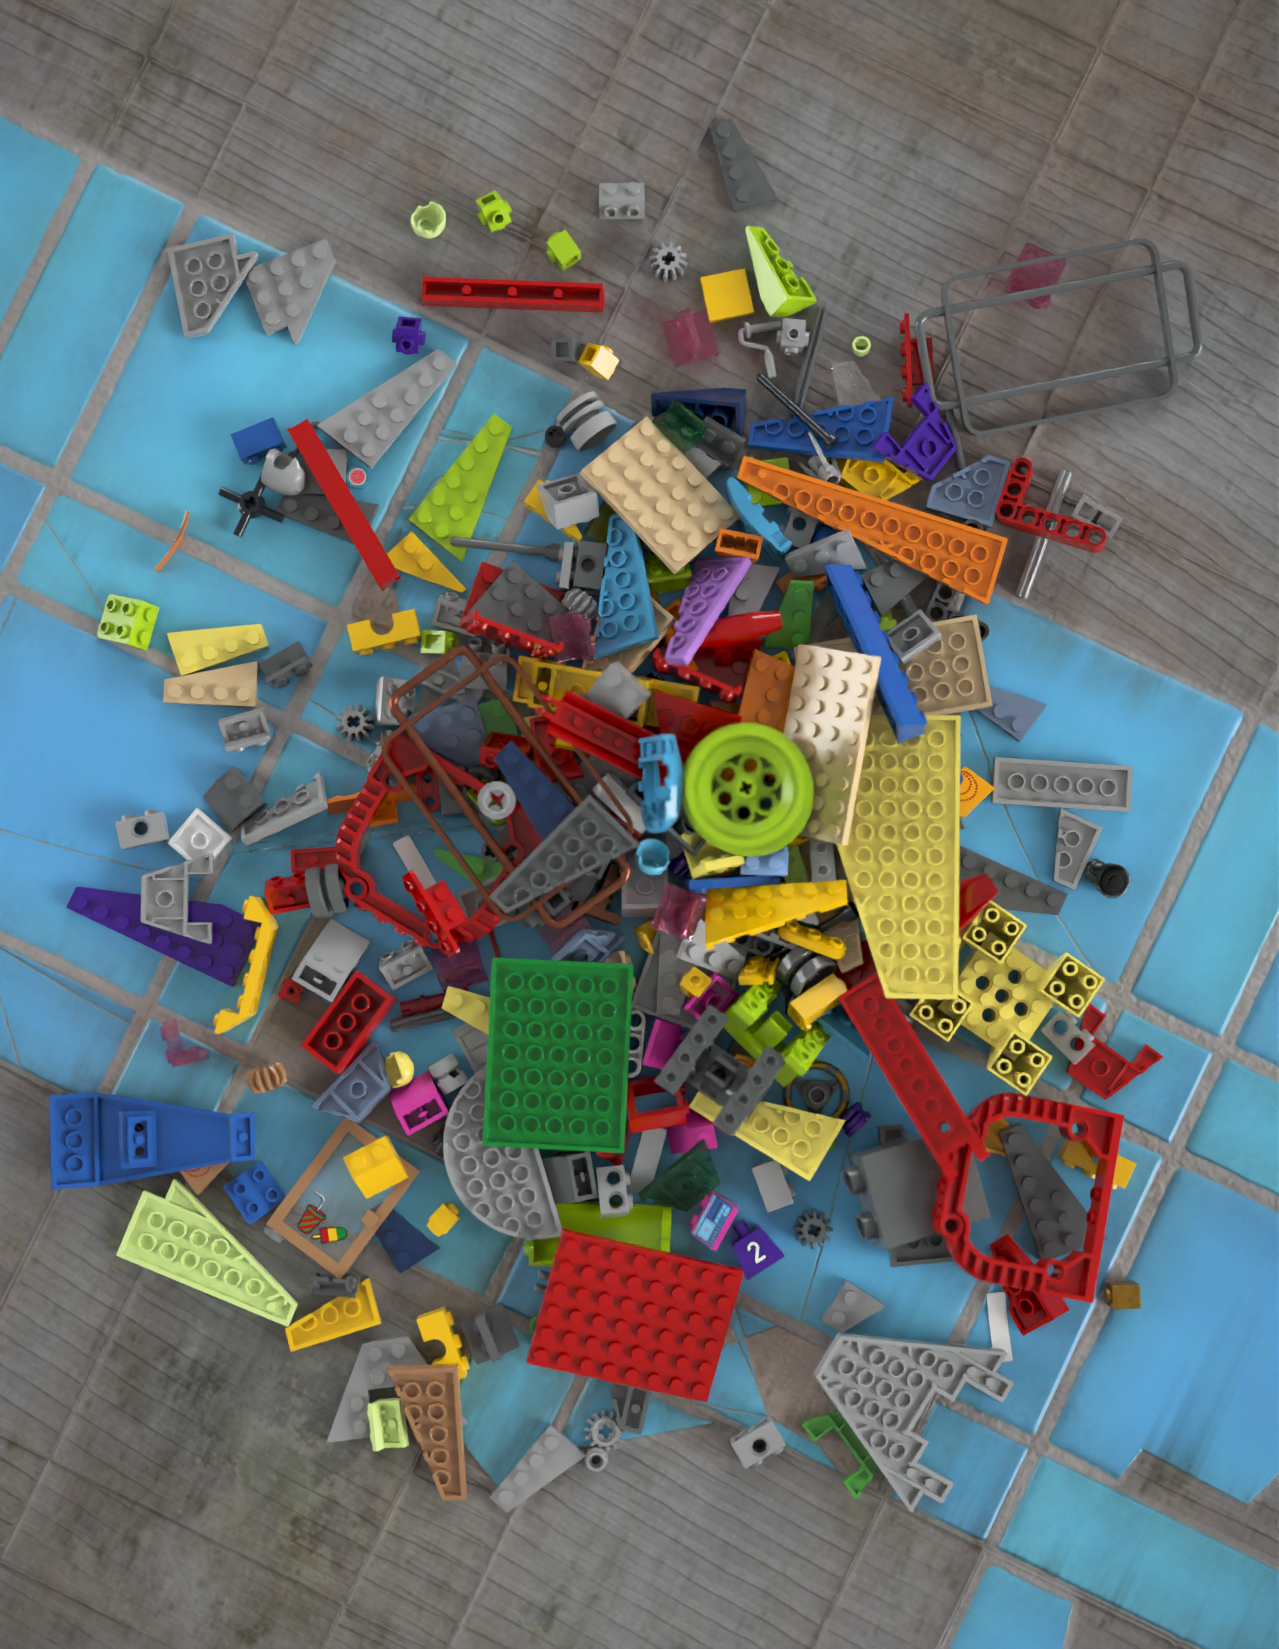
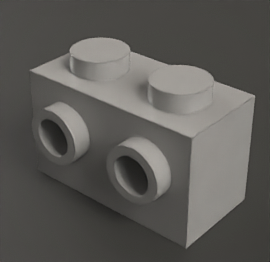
M772 1158L750 1166L768 1213L794 1203L792 1197L796 1196L792 1183L787 1184L784 1175L788 1174L785 1166Z

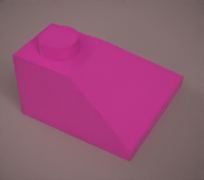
M690 1108V1113L685 1114L686 1124L666 1127L671 1154L718 1148L713 1122Z

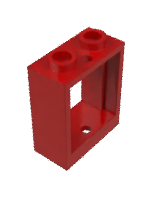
M657 1076L628 1081L626 1106L631 1133L686 1124L685 1114L690 1112L687 1099H682V1095H686L684 1082L675 1094L678 1106L637 1113L635 1097L667 1091L654 1082Z

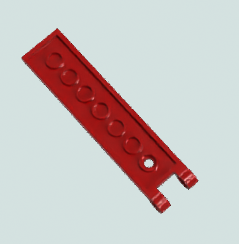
M878 973L838 996V999L947 1179L950 1180L959 1175L948 1155L969 1143L979 1161L989 1157L988 1150L895 999L886 998ZM946 1123L950 1126L949 1132L943 1133L941 1131L942 1124Z

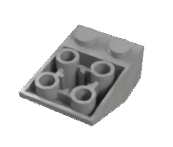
M330 919L303 958L292 980L326 1000L333 1002L346 985L370 941L335 920Z

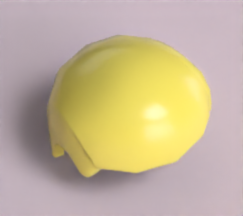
M398 1051L390 1053V1056L386 1057L385 1068L391 1087L397 1088L407 1085L412 1080L414 1074L413 1061L409 1055Z

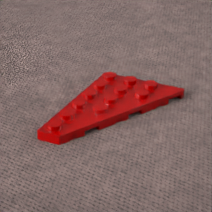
M656 689L653 693L660 735H674L676 744L691 753L711 733L729 725L740 724L742 720V715Z

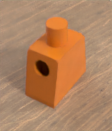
M720 528L715 552L718 557H748L751 563L755 564L759 559L763 537Z

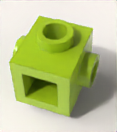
M496 190L475 200L480 210V213L477 214L483 227L487 225L491 232L502 230L507 224L512 222L509 216L512 210L507 200H502Z

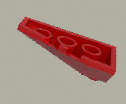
M1008 1234L990 1244L994 1259L1035 1266ZM1002 1286L1003 1292L1008 1295L1010 1301V1315L1022 1336L1069 1311L1062 1297Z

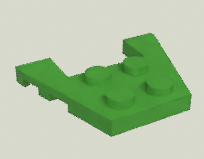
M839 1410L801 1422L814 1442L832 1428L836 1429L861 1464L858 1469L843 1479L846 1487L854 1498L857 1499L861 1495L863 1488L872 1479L878 1466Z

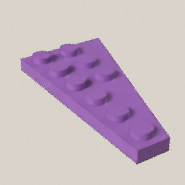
M748 557L694 559L695 569L691 571L692 577H689L691 582L685 589L678 612L680 620L675 622L674 628L676 633L670 639L665 656L669 665H688L692 660L693 655L702 644L707 633L752 563Z

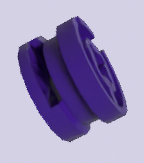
M858 1101L851 1105L842 1117L839 1118L846 1120L842 1128L848 1137L859 1131L867 1123L866 1118H871L872 1116L868 1111L862 1109L863 1106Z

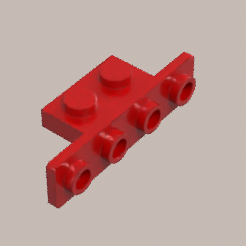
M904 313L903 320H899L900 334H904V343H900L901 357H905V365H901V378L906 379V388H902V401L907 402V408H912L913 403L910 400L912 397V386L923 385L924 381L916 338H910L909 313ZM925 337L934 384L932 337Z
M409 871L402 877L403 885L406 891L411 893L415 899L418 911L423 913L428 921L429 930L438 938L441 950L451 958L460 952V949L449 930L468 919L444 879L424 890L414 871Z

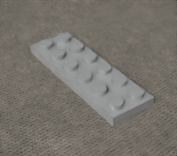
M994 757L992 786L995 789L991 794V804L1128 813L1131 807L1133 766Z

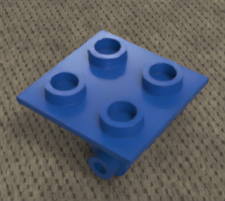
M262 1160L223 1186L248 1225L282 1203L286 1197Z

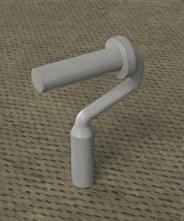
M781 321L750 325L749 322H744V328L738 331L739 343L745 347L764 350L768 379L776 378L773 353L770 351V348L766 345L744 341L743 334L745 333L746 338H750L751 334L781 330Z

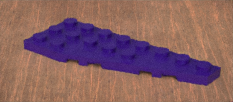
M76 887L66 908L231 987H234L256 942L254 940L256 929L262 925L260 922L244 919L243 914L222 904L188 901V923H213L212 944H206L141 923L140 894Z

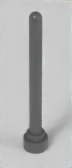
M452 537L450 539L452 546L545 556V559H549L551 562H558L560 544L556 543L541 547Z

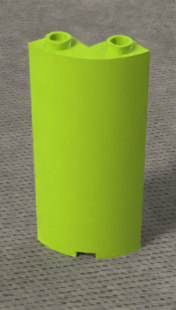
M580 1201L576 1203L555 1204L561 1227L564 1229L670 1252L672 1206L633 1204V1208L629 1209V1216L601 1218L599 1202ZM623 1203L609 1204L613 1208H619L622 1206ZM560 1236L546 1239H530V1242L525 1241L524 1255L529 1256V1266L552 1267Z

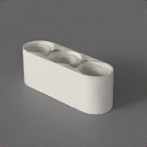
M608 772L603 777V780L630 815L633 821V828L643 833L646 828L643 823L641 808L625 793L627 786L614 774ZM598 782L593 788L594 793L626 822V819Z
M636 1009L631 1010V1015L639 1014L642 1022L638 1026L630 1025V1037H636L640 1044L636 1049H629V1060L637 1063V1069L634 1072H628V1077L637 1076L640 1073L646 1021L643 1012Z

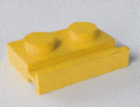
M762 956L747 958L738 976L739 985H762L764 981H769V985H773L777 976V969L780 965V958H776L775 961H770V958H763Z

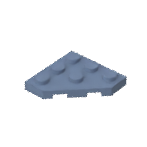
M988 455L971 466L937 482L930 489L925 509L964 521L976 519L982 526L991 528L1011 461Z
M476 698L435 708L412 725L424 743L430 748L467 768L482 766V764H479L480 747L486 740L487 734ZM418 713L413 714V715H409V720H410L411 718H413L415 715H417Z

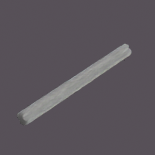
M1066 470L1059 472L1045 511L1058 514L1072 476L1071 472ZM1047 523L1044 527L1052 530L1054 523ZM1039 536L1035 537L1015 596L1018 598L1026 599L1028 597L1049 539Z

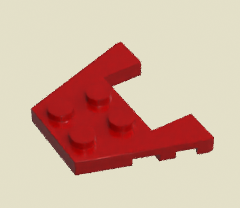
M1088 1004L1079 1029L1082 1031L1085 1028L1093 1036L1106 1018V1015L1093 1005ZM1094 1037L1092 1042L1095 1046L1076 1065L1069 1061L1066 1073L1102 1099L1107 1100L1139 1074L1148 1070L1154 1063L1159 1062L1164 1056L1147 1044H1144L1130 1063ZM1076 1038L1073 1049L1080 1051L1084 1048V1041L1081 1038Z

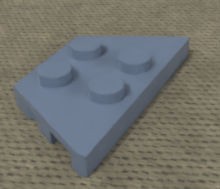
M581 928L550 960L603 962L626 937L621 931Z
M373 1041L311 1107L318 1111L361 1123L392 1090L378 1044Z

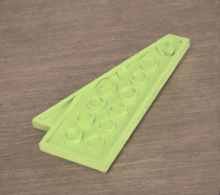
M173 1179L166 1197L146 1189L143 1190L116 1256L288 1327L290 1325L298 1302L179 1179Z

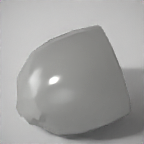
M270 449L262 470L261 482L270 490L279 494L289 496L299 494L306 484L307 472L305 468L298 462L296 457L293 459L277 449ZM278 457V459H277V465H276V467H275V466H274V462H275V459Z

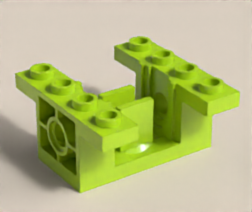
M776 976L773 985H769V981H764L762 985H750L723 1013L729 1018L723 1028L756 1060H758L767 1046L784 1056L785 1064L775 1079L785 1087L797 1075L802 1076L807 1072L831 1035L822 1031L820 1023L815 1021L810 1024L811 1029L808 1031L803 1029L790 1042L785 1044L782 1040L787 1036V1032L792 1029L793 1025L777 1010L764 1022L759 1018L768 1009L766 1006L778 996L776 993L784 984Z

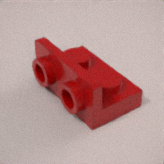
M298 872L283 878L275 876L265 882L264 892L271 915L311 908L304 872Z

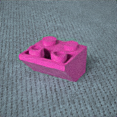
M429 1071L412 1079L407 1085L398 1087L388 1093L396 1116L407 1136L449 1114L450 1108Z

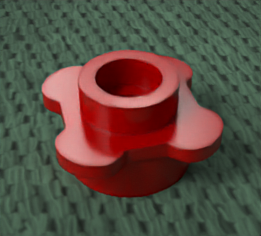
M285 978L283 980L284 986L278 993L279 998L282 1000L288 999L293 1004L299 1003L301 1000L300 996L305 987L292 981L291 978Z

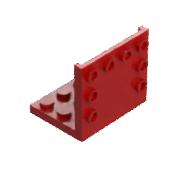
M483 561L480 562L458 627L465 629L470 634L481 635L529 653L530 656L543 660L560 653L564 645L563 642L559 641L552 644L479 616L480 611L478 610L467 613L504 571V569ZM540 584L556 600L562 603L561 601L566 593Z
M663 639L664 646L659 649L656 648L652 656L651 667L654 668V671L664 676L670 675L690 685L700 686L701 690L718 697L717 699L724 703H736L747 678L750 659L716 665L713 647L698 648L692 657L698 668L695 671L684 665H669L665 659L668 647L665 644L666 639Z

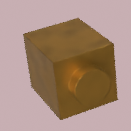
M1135 1281L1107 1282V1289H1104V1301L1113 1310L1141 1309L1140 1285Z

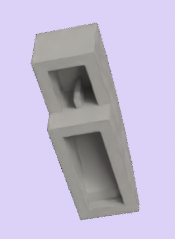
M667 1128L642 1131L630 1174V1185L627 1186L628 1190L646 1195L650 1194Z

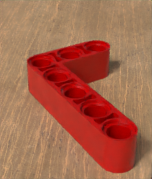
M1024 457L1017 458L1012 463L996 507L998 522L1003 526L1088 552L1097 553L1103 550L1106 543V533L1102 528L1023 504L1032 479L1033 468L1029 459ZM1021 467L1028 469V472L1025 474H1018L1016 471ZM1013 488H1017L1021 491L1018 495L1015 496L1010 495L1008 493L1009 490ZM1005 509H1010L1013 513L1008 517H1004L1001 515V512ZM1026 516L1035 518L1032 523L1023 522V518ZM1050 522L1057 525L1053 530H1048L1044 526ZM1076 529L1079 534L1075 537H1070L1067 531ZM1099 536L1102 540L1094 544L1089 541V538Z

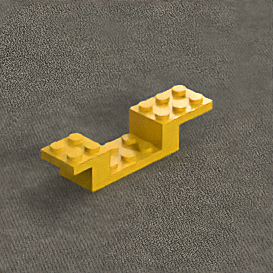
M520 655L518 659V664L540 694L544 693L560 701L567 690L577 695H580L582 692L587 694L595 681L603 673L565 666L563 662L541 660ZM517 672L512 701L526 703L530 708H536L537 706L545 709ZM633 675L652 694L633 713L628 721L640 727L645 725L659 727L653 694L654 690L698 702L700 686ZM549 704L551 709L555 711L557 706Z

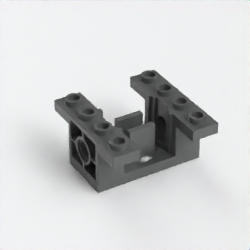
M709 1004L654 1082L673 1096L683 1082H687L723 1108L713 1121V1125L730 1137H733L742 1123L745 1124L770 1089L773 1079L785 1064V1057L767 1046L751 1069L714 1044L716 1036L729 1018ZM716 1071H723L727 1077L724 1081H721L713 1074Z

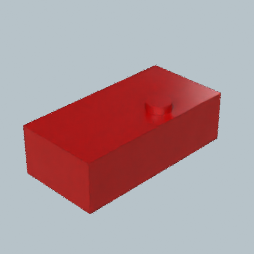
M356 970L300 1046L336 1074H342L398 1001V998L365 973Z

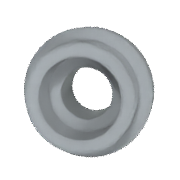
M595 1447L588 1450L585 1455V1464L589 1470L599 1472L607 1466L608 1456L603 1449ZM597 1455L601 1460L594 1462L592 1457Z

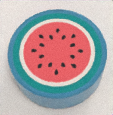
M356 465L347 471L346 480L353 489L361 490L369 484L370 475L364 467Z

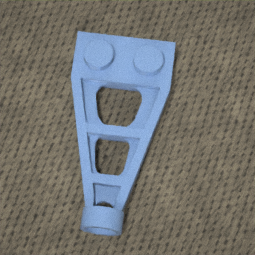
M763 781L766 787H772L776 783L772 781ZM769 798L763 799L760 803L761 810L773 807V801ZM787 845L767 855L743 856L745 864L741 865V876L788 877L789 853Z

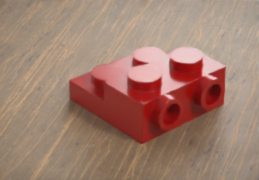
M491 731L480 747L479 764L491 769L499 768L494 757L510 741L529 759L533 752V747L523 736Z

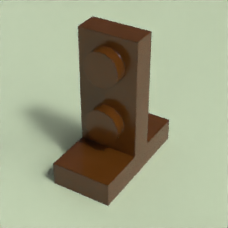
M612 863L608 864L599 881L596 893L620 876L618 872L620 866ZM612 894L583 914L611 925H619L622 918L620 915L605 910L611 904ZM574 901L571 910L573 911L584 902Z

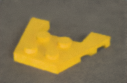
M847 459L841 473L842 478H840V481L851 490L887 501L923 480L908 470L903 474L886 459L884 463Z

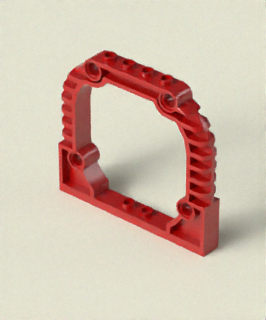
M402 733L390 743L389 755L406 780L407 777L430 769V765L408 736ZM431 751L443 769L455 777L453 780L455 783L464 788L466 785H469L475 789L473 793L477 796L479 795L480 790L487 783ZM381 752L366 778V783L337 833L335 857L339 871L344 880H346L344 892L350 900L355 902L354 906L363 912L369 910L375 914L373 917L384 924L389 922L394 925L393 929L404 936L409 934L414 937L413 941L424 948L426 945L434 949L440 948L439 942L434 941L432 938V932L427 925L428 921L378 891V883L375 877L363 869L360 864V846L364 834L389 792H399L404 789L400 781L396 787H392L389 784V777L394 773L384 761ZM490 792L493 800L502 805L501 800L505 794L496 796ZM515 801V808L505 818L509 829L510 841L502 846V850L517 868L542 843V840L521 804ZM512 845L519 849L520 854L517 858H511L508 854V849ZM504 867L489 894L509 876ZM355 882L360 883L363 887L360 895L353 891ZM485 899L481 907L471 918L449 930L456 943L471 942L488 934L496 927L501 918Z
M1013 1092L999 1093L985 1098L973 1107L966 1116L982 1142L985 1141L988 1125L1004 1117H1017L1059 1127V1132L1064 1139L1079 1141L1090 1157L1098 1158L1095 1182L1090 1191L1091 1206L1086 1215L1087 1229L1083 1252L1074 1250L1061 1260L1043 1257L1037 1261L1035 1266L994 1259L981 1254L969 1241L970 1221L967 1214L962 1210L972 1156V1148L969 1143L948 1155L959 1175L948 1180L942 1171L941 1179L937 1182L936 1192L938 1197L937 1202L932 1208L935 1232L944 1236L946 1247L955 1263L973 1278L988 1283L1093 1303L1124 1115ZM1074 1124L1077 1126L1075 1135L1072 1133V1126ZM950 1219L952 1226L950 1230L946 1231L945 1222ZM1053 1265V1273L1049 1276L1048 1267Z

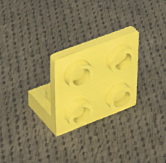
M696 833L680 835L693 849L702 839V836L699 837ZM706 841L695 857H692L683 848L693 879L732 872L745 864L743 856H733V854L717 848L708 841Z

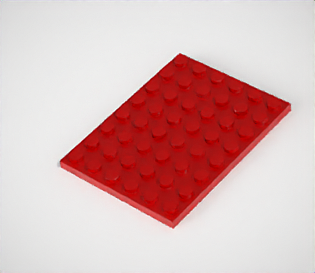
M562 1228L526 1363L707 1402L744 1270Z

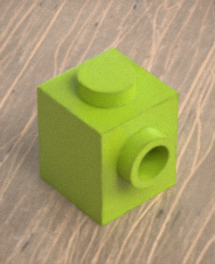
M566 230L562 232L557 231L548 238L546 242L548 251H546V254L552 263L556 262L562 271L581 259L580 249Z

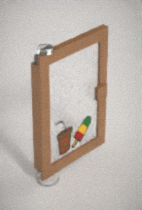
M343 1119L262 1229L266 1235L278 1243H281L284 1238L340 1279H342L421 1172L398 1154L409 1178L366 1199L353 1180L343 1157L378 1140V1138L362 1127L363 1121L357 1123L347 1119Z

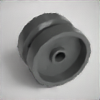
M338 863L327 864L324 873L319 867L305 869L307 895L315 918L328 916L330 908L336 914L349 912V898L344 892L346 880H344L339 871Z
M798 945L782 960L777 969V976L785 985L790 986L791 991L796 997H799L832 973L835 974L837 966L830 957Z

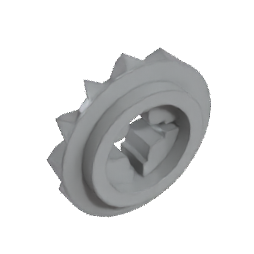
M498 781L490 782L480 790L478 806L481 812L488 818L502 819L509 816L515 808L516 797L512 788L507 784ZM490 792L496 796L505 794L501 800L503 809L499 805L489 807L493 801Z

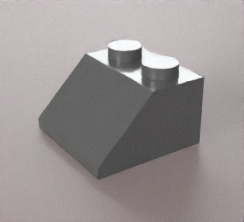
M235 766L217 779L203 796L204 800L231 832H234L242 823L268 804L243 772Z

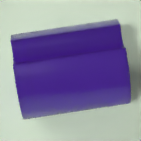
M684 851L667 866L679 880L690 871Z

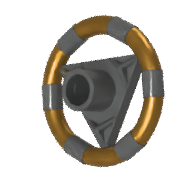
M814 1061L807 1071L821 1069L835 1077L837 1081L797 1079L799 1076L797 1075L790 1083L783 1087V1102L786 1107L795 1109L792 1103L793 1083H795L810 1113L821 1114L838 1085L841 1088L840 1104L836 1111L827 1117L839 1119L845 1113L849 1104L850 1090L845 1076L838 1068L824 1061Z

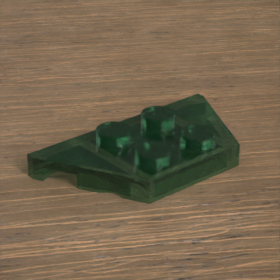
M702 1139L642 1189L639 1192V1198L643 1201H646L647 1198L659 1201V1205L672 1206L687 1212L702 1200L705 1195H708L720 1185V1178L706 1140Z

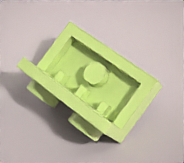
M401 1398L378 1399L368 1404L367 1416L370 1421V1441L373 1451H380L383 1448H405L409 1445L405 1408Z

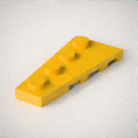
M367 1278L358 1285L356 1298L337 1297L285 1328L290 1351L293 1352L382 1324L370 1278Z

